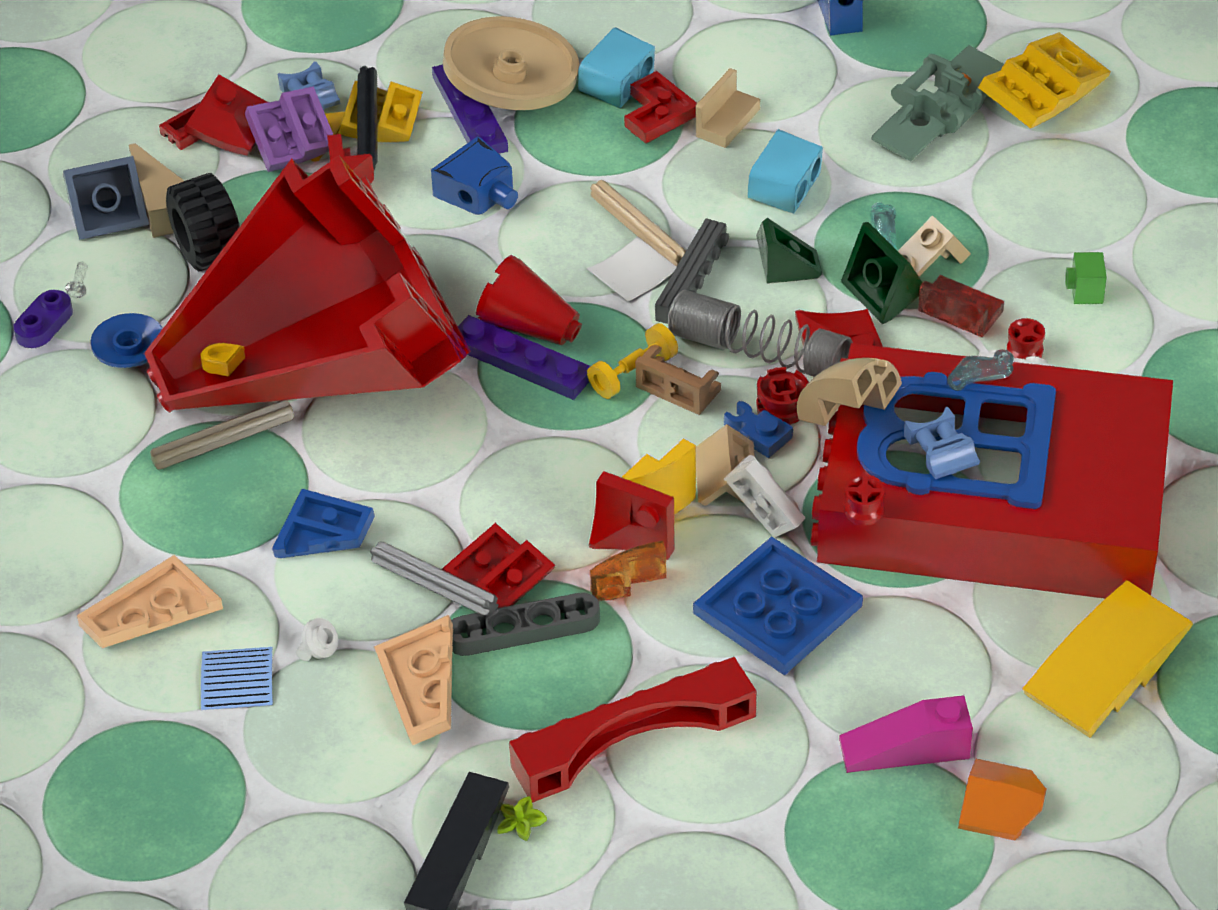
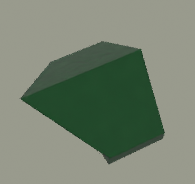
M769 218L762 221L756 237L767 284L818 279L822 275L816 249Z

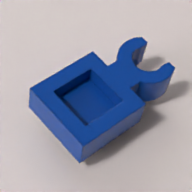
M737 402L736 414L739 416H734L729 412L724 413V426L727 424L754 442V450L767 458H770L793 438V427L766 410H763L758 415L752 413L751 406L746 402Z

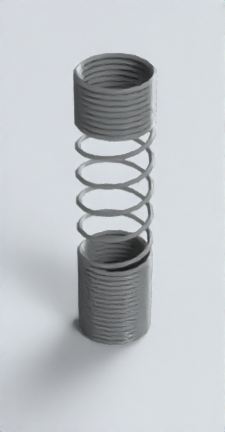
M683 290L674 298L668 315V329L674 336L722 350L728 348L730 352L735 354L744 349L747 357L752 359L761 354L766 363L770 364L778 360L780 365L787 367V369L796 365L799 372L813 377L828 367L839 363L841 358H848L850 345L853 343L848 336L824 329H818L809 339V326L804 325L796 339L794 349L795 361L792 364L786 365L781 361V356L786 350L792 335L793 325L789 319L782 325L778 336L777 356L769 360L766 359L763 352L770 343L775 329V317L772 314L766 318L760 334V351L755 355L749 354L746 346L756 331L758 324L757 310H752L748 314L743 327V346L737 350L732 349L731 344L734 342L740 327L741 308L739 305ZM755 313L754 326L746 341L747 326L752 314ZM770 318H772L771 331L763 346L766 325ZM789 323L787 340L780 351L781 338L786 325ZM806 328V339L802 347V350L798 355L799 341L804 329ZM803 354H804V358H803V368H804V370L801 369V368L799 367V364H798V361L800 360V358L802 357Z

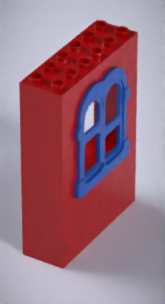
M851 343L848 358H841L840 362L856 358H876L889 361L897 369L902 385L885 410L863 404L860 408L841 404L838 411L834 413L829 421L828 434L833 435V438L825 439L823 462L828 463V465L819 469L817 490L822 491V494L814 496L812 519L819 520L818 523H813L811 533V546H818L817 563L1104 599L1127 580L1151 595L1159 546L1173 380ZM894 407L943 413L945 408L948 407L953 414L964 415L962 426L956 432L971 437L974 441V448L1021 454L1018 482L1005 484L957 478L952 474L935 479L932 474L914 473L897 469L888 461L886 452L893 443L906 438L904 437L905 422L898 418ZM979 417L1026 423L1025 433L1021 437L982 433L978 430ZM940 436L934 437L937 441L942 440ZM864 474L880 479L885 488L883 516L878 522L867 526L852 523L844 513L846 483L851 478Z

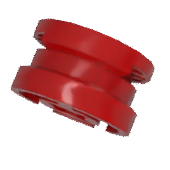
M776 367L767 370V375L764 377L760 376L757 381L758 398L756 400L758 414L766 410L789 425L799 422L797 402L800 393L809 381L798 370L794 373L786 371L787 367Z

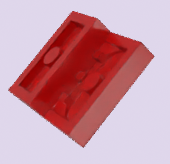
M494 523L445 565L442 570L495 594L498 598V608L513 606L555 568V564L528 540L520 545L497 523Z

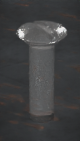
M79 262L77 264L73 281H70L65 286L66 293L73 298H81L86 294L87 289L83 283L88 268L87 263Z

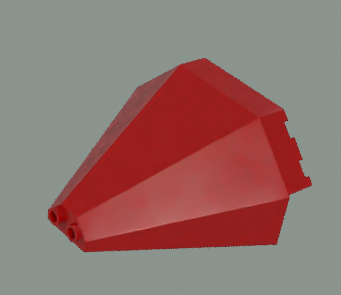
M337 156L310 176L291 158L144 354L150 366L147 369V374L160 390L157 398L165 410L170 413L173 410L424 388L459 364L471 351L416 248L408 243L400 230V225L386 205L379 201L366 176L360 179L340 156ZM228 343L244 346L245 358L230 376L208 373L203 370L201 352L210 345Z

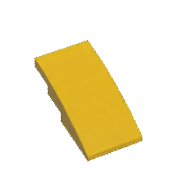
M1058 32L1030 42L1023 54L1007 59L1002 69L985 76L978 88L1031 129L1053 118L1087 95L1110 75L1111 71Z
M1126 580L1077 625L1052 652L1022 688L1024 694L1091 738L1112 710L1118 713L1139 685L1143 687L1147 685L1191 629L1193 622Z

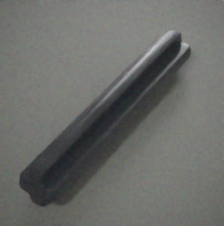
M365 65L360 68L357 79V155L371 154L373 169L375 170V165L378 163L377 70L374 67L368 68Z

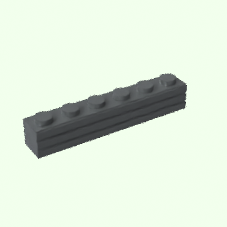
M705 218L655 303V321L668 324L670 307L678 293L683 290L696 293L698 289L702 288L706 274H710L714 260L717 261L719 259L721 248L728 243L729 233H726V223Z

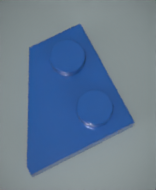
M301 489L272 547L274 557L287 558L360 548L375 517L373 508Z

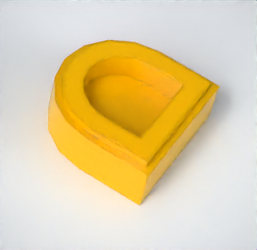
M217 343L206 347L200 354L203 370L212 374L230 376L245 358L244 346Z

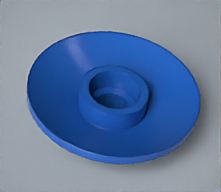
M125 313L116 315L103 321L96 327L90 340L91 349L94 356L106 365L118 368L139 366L148 362L144 353L163 328L154 318L144 314Z

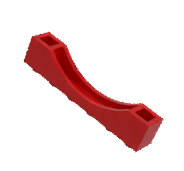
M735 657L721 662H714L700 670L684 676H676L668 682L647 690H639L631 696L609 704L599 705L591 711L572 718L562 719L554 725L535 732L525 733L509 741L511 768L527 797L530 796L533 803L569 789L577 775L595 756L609 746L632 735L670 727H700L721 731L755 718L757 691Z

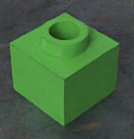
M1074 252L1072 267H1066L1065 272L1066 289H1072L1074 304H1103L1107 279L1103 252Z

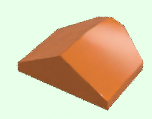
M976 758L968 777L958 829L1015 841L1021 835L1022 830L1042 811L1047 789L1032 770Z

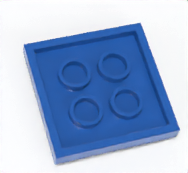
M771 536L693 603V614L785 676L863 606V595Z

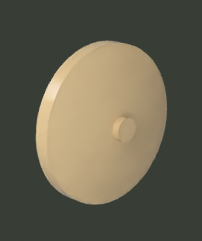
M496 16L476 19L455 29L445 43L443 68L450 82L459 91L478 102L502 109L534 110L556 104L572 92L577 82L579 59L572 45L562 35L549 27L522 18Z

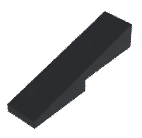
M468 772L404 901L406 910L457 909L476 859L481 860L507 795L509 789L508 782Z

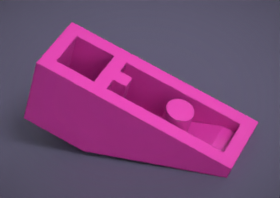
M964 695L919 701L839 735L846 773L970 759L973 726Z

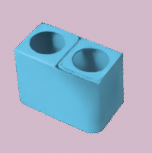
M616 27L613 28L581 62L578 71L579 91L621 108L632 97L630 95V84L654 72L655 46Z
M778 129L750 171L748 198L794 214L820 174L823 147Z

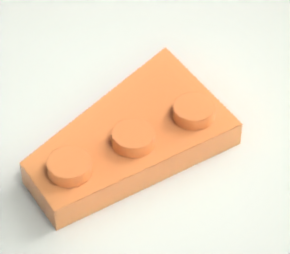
M173 555L78 614L77 619L79 626L101 648H105L222 610L223 605L222 599L181 560Z
M449 615L374 646L412 745L451 729L453 623Z

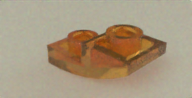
M663 540L620 552L589 570L590 594L595 596L598 601L615 600L631 596V584L666 578V550Z

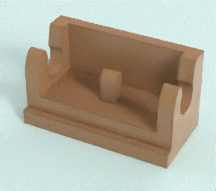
M652 345L642 357L639 356L637 358V388L700 415L721 391V383L715 381L719 372L711 369L701 378L687 372L685 369L665 362L663 357L656 356L662 350V347L658 345Z

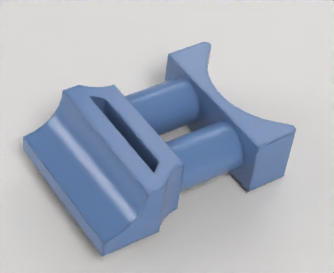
M316 61L308 69L299 73H278L279 87L283 93L314 86L323 110L341 104L334 83L323 79L321 67Z
M948 407L945 408L939 418L931 422L916 423L905 421L904 437L910 445L919 443L926 452V467L935 479L949 474H956L958 471L980 464V460L975 452L974 441L971 437L956 432L955 415ZM940 436L942 440L937 441L934 437Z

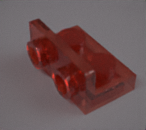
M939 275L933 284L924 281L920 285L918 311L983 338L1003 313L1004 301Z

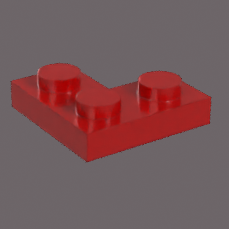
M658 71L630 84V95L643 106L624 116V126L645 144L696 117L697 102Z

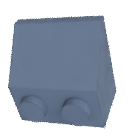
M133 156L63 170V178L79 240L149 225Z

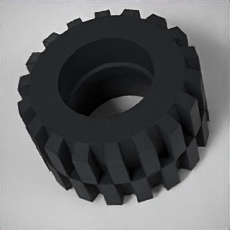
M206 173L167 188V212L178 245L186 260L198 272L206 270L240 227L232 201L223 184L212 173Z

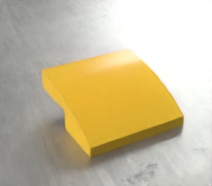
M355 80L338 134L357 139V81ZM390 81L387 91L377 88L378 142L409 141L421 101L422 91Z
M683 438L660 460L646 454L622 478L673 496L675 515L696 499V445Z

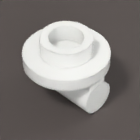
M316 618L307 622L303 628L302 643L296 650V655L304 661H309L312 656L318 659L331 656L338 646V635L334 626L323 618Z

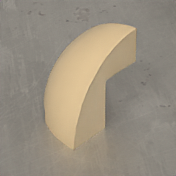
M856 358L834 364L816 375L800 393L797 402L798 419L826 426L841 404L860 408L863 404L885 410L902 385L900 375L892 363L876 358Z

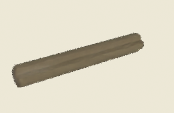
M288 400L278 401L155 447L150 451L151 460L157 470H162L292 421L294 418L293 409Z

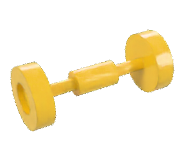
M657 323L645 332L648 347L644 350L638 348L618 362V367L612 369L603 361H598L590 366L587 370V376L593 389L605 399H610L619 393L620 381L617 375L622 372L627 374L635 369L637 358L639 356L642 357L654 344L662 347V350L656 356L663 357L664 361H668L677 355L678 344L673 333L665 325Z

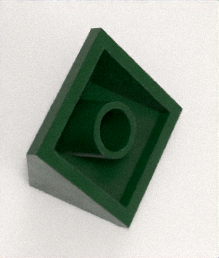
M863 222L841 283L881 324H884L896 317L927 289L912 265L869 222Z

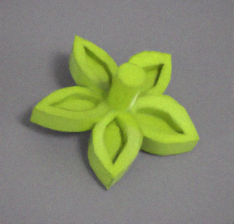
M530 796L524 797L515 806L510 804L502 805L501 813L506 819L499 824L497 832L498 834H503L516 828L519 838L528 841L531 833L530 827L542 825L547 821V816L540 810L533 809Z

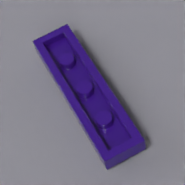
M443 64L432 67L433 79L466 142L469 143L478 136L497 153L508 152V140L489 105L478 102L459 91L446 76Z
M468 315L458 326L471 351L467 355L572 400L589 383L587 370L590 365L502 328L485 323L471 315Z

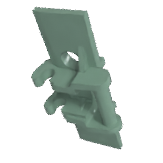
M970 45L951 61L935 54H929L924 59L923 65L903 84H897L892 88V98L902 107L872 135V140L911 162L937 136L942 137L947 133H955L982 107L986 94L978 86L985 76L1000 71L1004 63ZM930 76H935L934 86L938 87V90L934 94L926 89H922L920 92L916 91ZM915 119H923L926 120L928 124L924 126L914 125L911 121Z

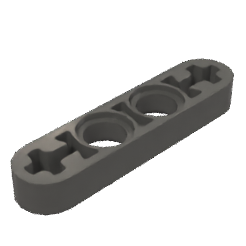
M574 593L498 608L488 617L479 613L458 616L451 620L453 623L452 652L460 656H469L589 632L595 629L600 622L599 601L589 593ZM579 610H584L585 615H580ZM561 613L565 614L564 620H561ZM540 615H547L554 619L547 625H538L533 622V619ZM500 623H509L514 626V629L507 633H499L493 628ZM486 628L487 635H482V629ZM467 633L468 638H462L461 634Z

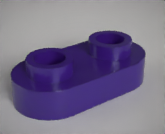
M48 290L40 294L14 323L17 343L25 348H38L47 344L73 314L70 296L61 290Z

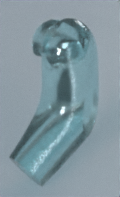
M874 203L870 210L871 225L896 249L894 220L896 218V210L891 204Z
M1003 349L997 350L994 353V357L967 356L958 363L948 376V385L953 390L960 391L974 382L1006 378L1013 372L1014 356L1011 352Z

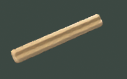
M599 180L596 184L593 183L590 189L592 191L590 195L636 236L676 267L678 266L686 252L682 246L606 181Z

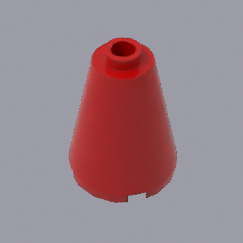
M513 255L506 257L495 270V273L499 274L493 284L488 282L482 292L476 309V315L479 316L478 319L485 323L554 344L563 345L566 341L572 343L582 327V323L578 322L580 314L520 258Z

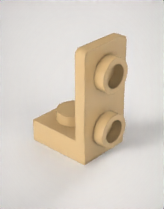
M933 215L898 250L912 265L919 277L940 255L945 259L951 255L960 264L971 255L962 243Z

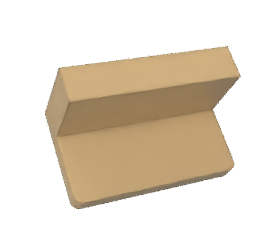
M729 68L696 105V137L724 148L732 142L760 110L759 98L737 90V70Z
M727 424L696 446L698 502L704 506H707L725 492L743 502L724 478L745 457L749 455L755 457L754 442Z

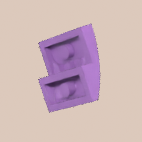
M314 86L281 93L278 101L248 106L246 108V119L268 172L285 168L291 158L299 164L329 152L327 135H333V132Z

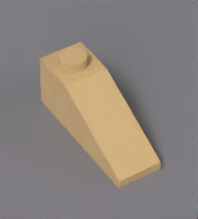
M136 143L129 144L130 156L134 157L152 236L155 238L173 234L166 206L167 188L184 180Z

